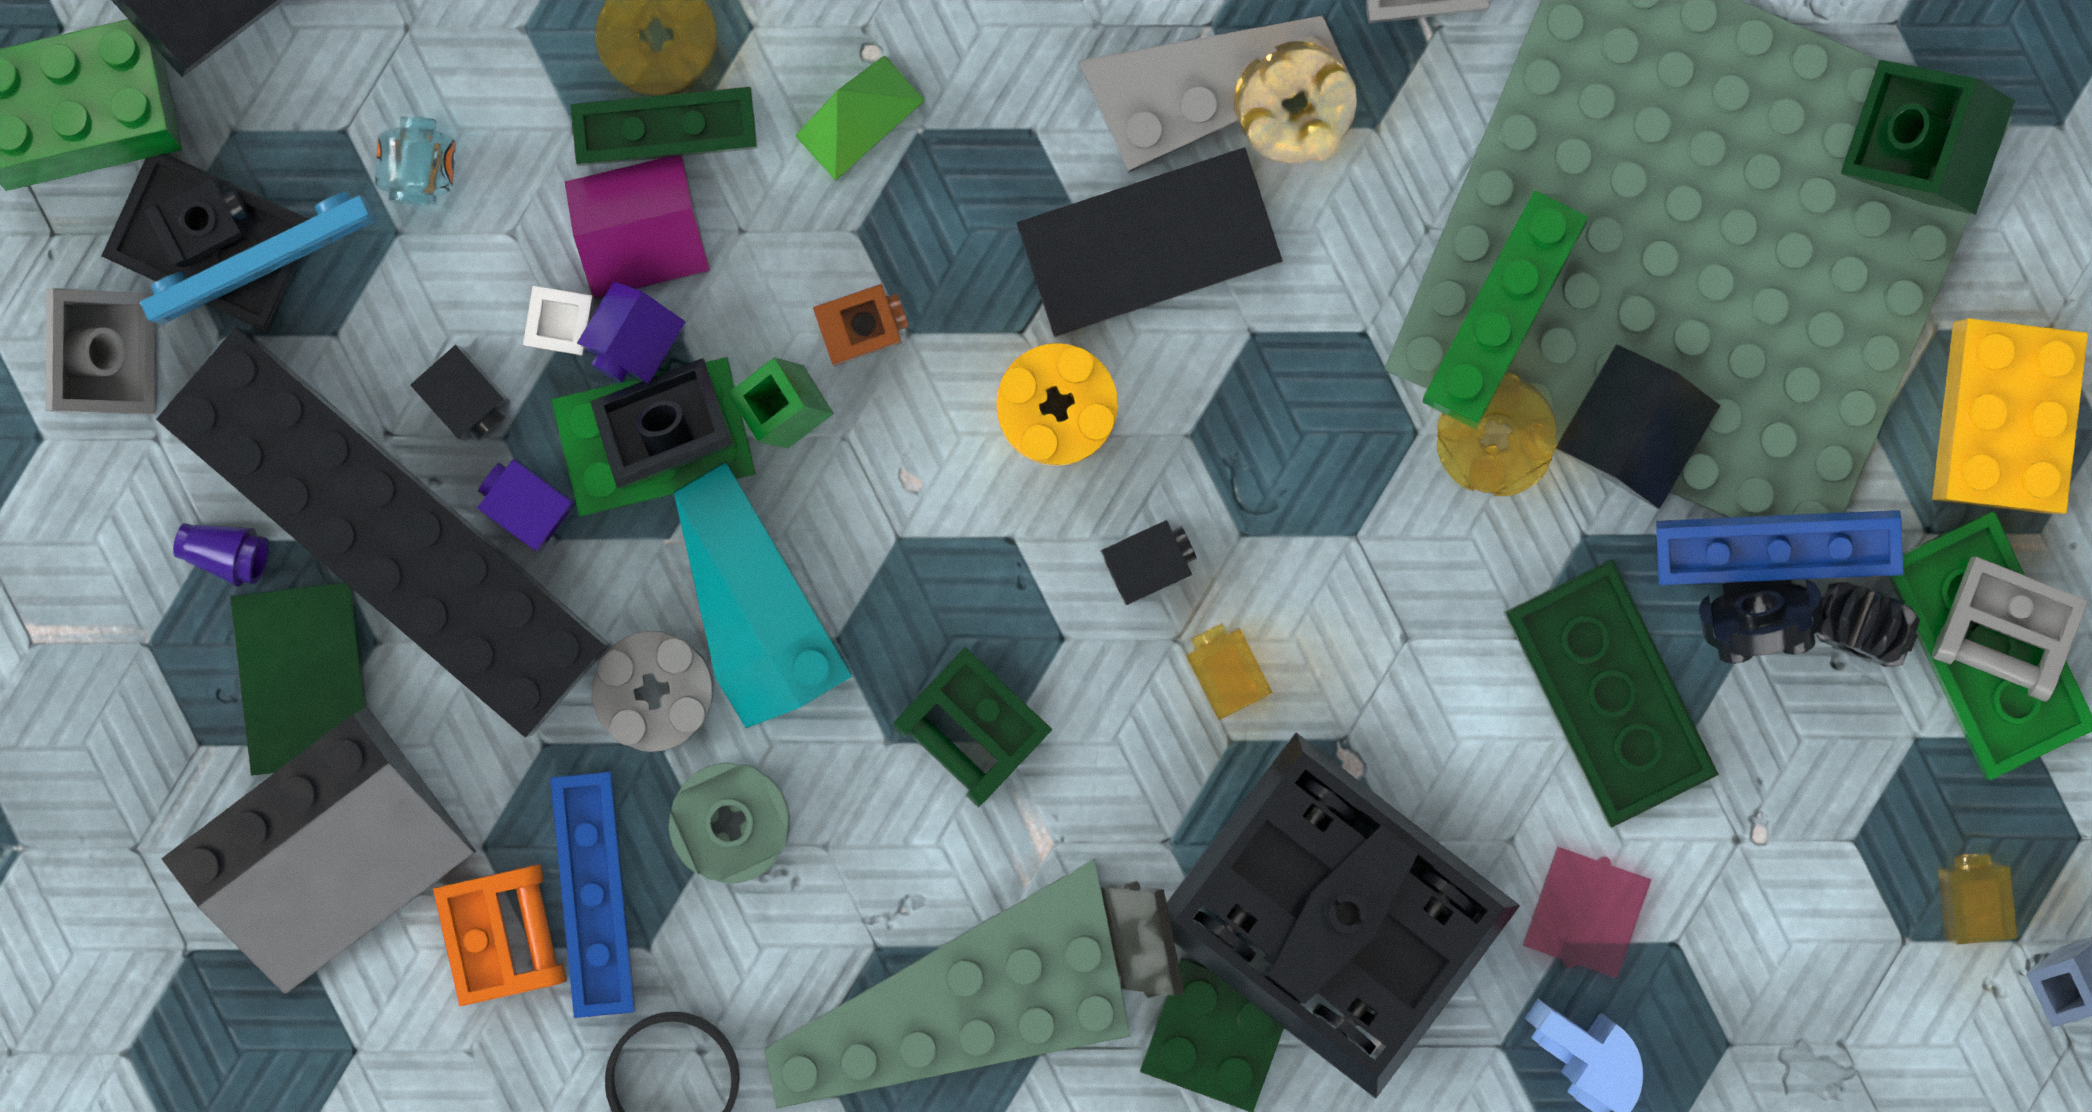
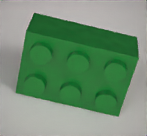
M129 19L0 49V185L5 191L183 150L164 57Z

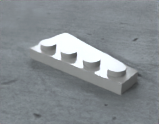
M1323 15L1078 62L1128 172L1347 72L1345 63Z

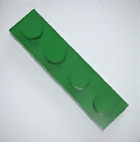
M1534 190L1426 390L1422 403L1477 430L1587 224L1588 216Z

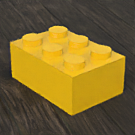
M1970 318L1953 322L1932 500L2044 514H2067L2088 333Z

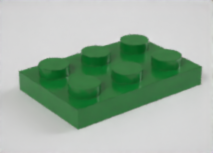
M728 357L705 363L737 446L627 489L618 488L614 481L590 401L642 381L633 379L551 399L580 517L673 495L677 489L725 461L736 479L756 475L743 417L728 394L735 387Z

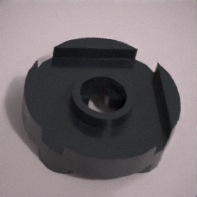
M1805 579L1807 589L1801 585L1792 584L1791 580L1723 583L1724 595L1710 603L1708 594L1700 604L1699 614L1703 636L1709 645L1717 648L1719 659L1730 664L1743 663L1753 656L1779 652L1792 655L1805 653L1815 646V633L1822 626L1824 620L1820 591L1813 582Z

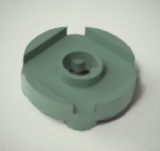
M717 763L699 770L684 782L673 801L668 825L669 835L676 854L687 868L710 880L729 884L741 883L756 878L774 864L787 843L790 812L781 789L772 778L760 772L759 769L747 764ZM728 805L733 813L742 811L745 814L747 821L739 826L742 836L738 839L731 840L727 832L717 834L714 831L713 823L720 819L718 811L720 807Z

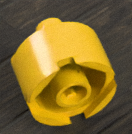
M1062 343L1045 344L1023 353L1006 370L997 392V418L1006 440L1022 456L1043 465H1071L1091 456L1109 437L1117 417V391L1106 367L1085 349ZM1056 388L1060 396L1070 395L1073 399L1074 405L1066 409L1067 419L1065 421L1057 422L1053 414L1043 416L1039 406L1047 402L1046 391Z

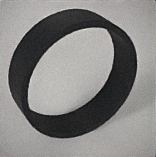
M685 1012L658 1013L644 1018L633 1025L615 1045L605 1072L606 1097L612 1112H625L618 1099L614 1080L615 1066L620 1051L634 1034L650 1025L662 1022H681L695 1026L710 1035L721 1047L728 1061L731 1074L730 1095L722 1112H730L737 1098L740 1082L737 1057L725 1035L709 1021Z

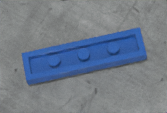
M1900 510L1656 521L1659 585L1903 575L1902 520Z
M612 771L551 777L574 1018L633 1013L636 1011L613 773Z

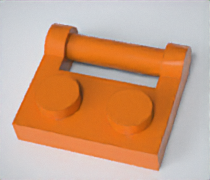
M541 864L525 866L433 888L459 1007L567 982L563 963L557 964L540 890L539 883L545 881ZM516 889L534 969L522 973L516 972L499 892Z

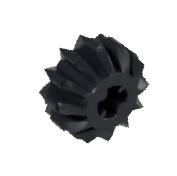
M1849 582L1829 584L1825 596L1821 597L1824 619L1822 626L1815 633L1819 640L1831 645L1833 649L1863 659L1868 663L1873 662L1883 667L1903 665L1907 653L1912 651L1918 636L1915 633L1920 619L1912 607L1904 605L1900 600L1890 598L1882 592H1876L1864 586H1856Z

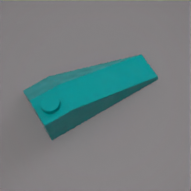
M727 462L721 463L674 491L714 675L745 728L801 708L851 678L852 674L847 661Z

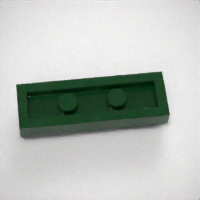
M751 87L570 104L577 166L758 149Z

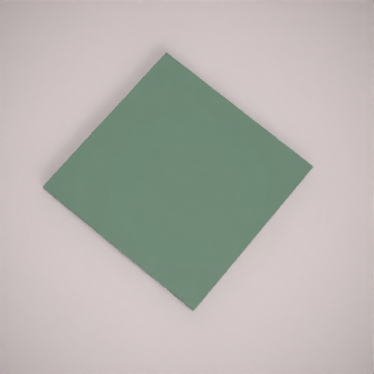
M1541 0L1383 371L1428 389L1532 193L1536 190L1588 216V221L1485 414L1557 444L1614 346L1618 344L1678 372L1721 405L1669 493L1728 518L1843 513L1848 506L1971 214L1927 205L1841 174L1879 62L1876 58L1740 0ZM2010 116V118H2009V120H2008V123H2007V126H2006V129H2005V132H2004L2002 141H2003L2004 136H2005V134H2006V132H2007V129H2008V127H2009V125H2010V122H2011V120H2012V118H2013V117H2011V116Z

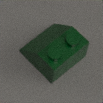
M1879 59L1841 174L1927 205L1976 215L2015 100L1978 78Z

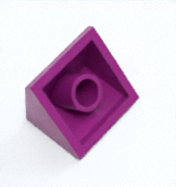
M683 156L660 158L565 181L573 237L591 295L594 296V299L605 297L613 282L638 289L710 271Z

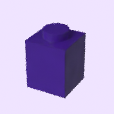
M613 282L577 341V344L595 356L591 366L607 377L622 383L625 377L629 376L649 384L686 321L643 291Z
M515 459L510 462L507 468L501 463H497L478 489V492L485 498L477 509L535 551H542L576 505L574 500L521 461Z

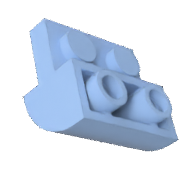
M1537 999L1525 1017L1536 1028L1531 1038L1538 1045L1566 1063L1560 1072L1572 1082L1567 1092L1593 1112H1610L1611 1110L1614 1112H1631L1638 1101L1643 1084L1641 1057L1631 1037L1602 1013L1599 1014L1588 1032H1586L1540 999Z

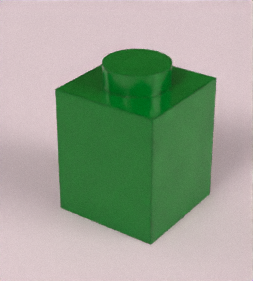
M775 357L728 392L758 442L787 449L834 414L804 365Z

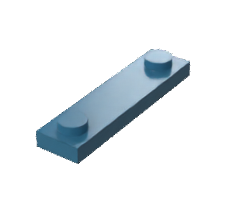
M347 191L336 194L314 206L318 214L317 216L189 278L186 277L184 271H180L155 282L150 286L154 295L140 301L148 321L164 325L374 223V219L377 217L368 199L360 195L351 199Z

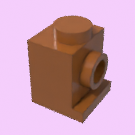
M882 284L813 307L834 367L902 344L898 331L909 327L898 293L886 297ZM862 313L870 314L876 321L874 331L867 336L856 334L852 327L854 318Z

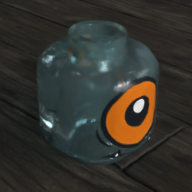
M403 116L400 117V128H388L379 135L377 140L375 184L381 190L389 192L388 201L413 205H436L437 196H443L452 189L456 144L452 136L436 131L437 120Z

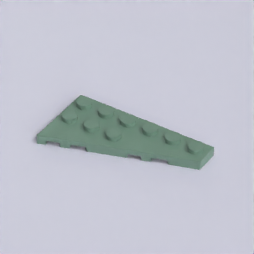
M1095 858L1055 882L1032 893L1027 898L996 916H992L926 954L885 980H881L852 999L831 1011H827L765 1047L776 1109L1130 1037Z

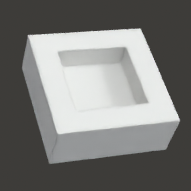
M532 286L523 346L585 356L586 349L578 345L577 341L591 320L594 296Z

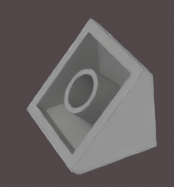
M60 288L46 289L45 411L62 414H155V323L148 321L140 304V301L154 294Z

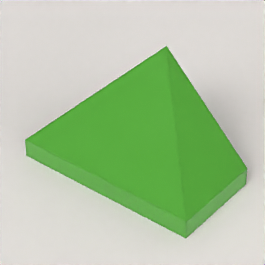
M884 55L840 87L795 136L833 179L837 181L925 100Z

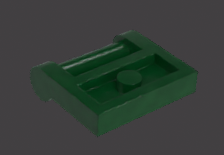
M966 647L958 653L891 724L903 737L907 734L913 737L969 791L965 796L978 808L1053 730ZM936 703L997 760L986 773L925 717Z

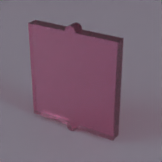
M1557 846L1523 946L1560 958L1567 968H1573L1577 964L1617 978L1652 879L1611 865L1610 859L1605 856L1595 860Z

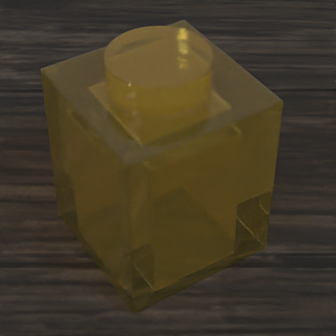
M1219 623L1190 638L1195 649L1183 655L1217 720H1221L1273 693L1240 628L1236 627L1227 632L1223 623Z
M1977 853L1955 856V867L1938 868L1945 940L1959 945L2017 939L2010 866L1998 862L1992 863L1990 853Z

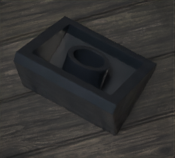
M1616 344L1559 439L1555 449L1654 508L1660 509L1721 405L1678 372Z
M703 358L657 375L651 379L649 384L642 381L590 401L614 481L620 489L630 488L737 446Z

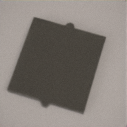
M1138 881L1124 885L1110 884L1101 887L1121 989L1144 992L1147 998L1160 994L1175 996L1184 993L1164 889L1140 887Z

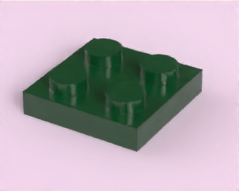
M1180 957L1142 1061L1140 1072L1245 1111L1254 1112L1284 1028L1203 965Z

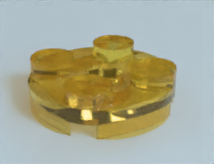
M606 0L597 19L595 38L601 61L616 81L637 94L658 96L683 92L702 76L706 67L708 68L715 56L717 27L712 11L704 0ZM654 19H661L663 28L673 29L674 32L673 40L663 42V51L651 52L649 42L640 41L639 38L640 31L649 29L650 21Z
M1292 41L1275 46L1276 52L1268 54L1261 61L1258 58L1252 61L1243 71L1237 83L1234 94V111L1243 134L1250 144L1262 155L1275 161L1300 163L1310 159L1314 161L1325 160L1335 153L1338 142L1343 139L1353 122L1357 104L1354 79L1336 57L1320 45L1311 42ZM1297 90H1305L1304 97L1308 101L1306 108L1299 111L1298 114L1289 115V111L1281 105L1283 99L1294 98Z
M1507 373L1477 430L1440 412L1437 425L1438 456L1447 473L1460 486L1473 492L1476 489L1483 493H1493V496L1515 495L1536 484L1547 472L1556 449L1557 423L1549 402L1538 389L1522 381L1517 375ZM1495 421L1498 425L1506 423L1511 427L1512 431L1507 435L1508 443L1510 444L1507 448L1501 450L1495 443L1485 446L1480 439L1486 434L1485 425L1487 423Z

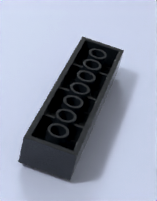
M235 327L156 418L161 425L525 738L532 736L611 645L246 330Z

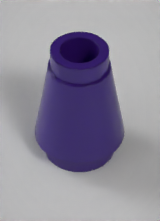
M183 523L177 531L173 546L175 558L185 560L187 563L235 586H241L244 582L256 584L264 572L269 553L268 539L258 536L254 528Z

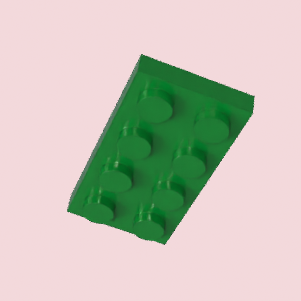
M1989 511L1902 553L1903 575L1888 576L1900 602L1912 607L1920 619L1915 634L1918 635L1917 638L1986 780L1999 777L2092 732V713L2067 661H2065L2051 697L2048 701L2044 702L2027 694L2028 688L1956 660L1949 665L1932 658L1936 639L1945 625L1971 557L1981 558L2025 576L1995 511ZM1971 621L1964 637L2035 666L2040 663L2044 650Z

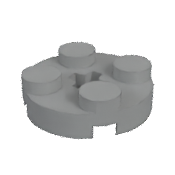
M662 631L639 632L618 641L600 659L592 681V702L601 725L618 743L628 745L640 751H663L687 741L704 723L713 702V680L704 657L685 640ZM646 674H654L658 683L667 682L669 685L670 694L661 697L660 708L651 709L647 700L637 699L636 689L644 685L643 676Z

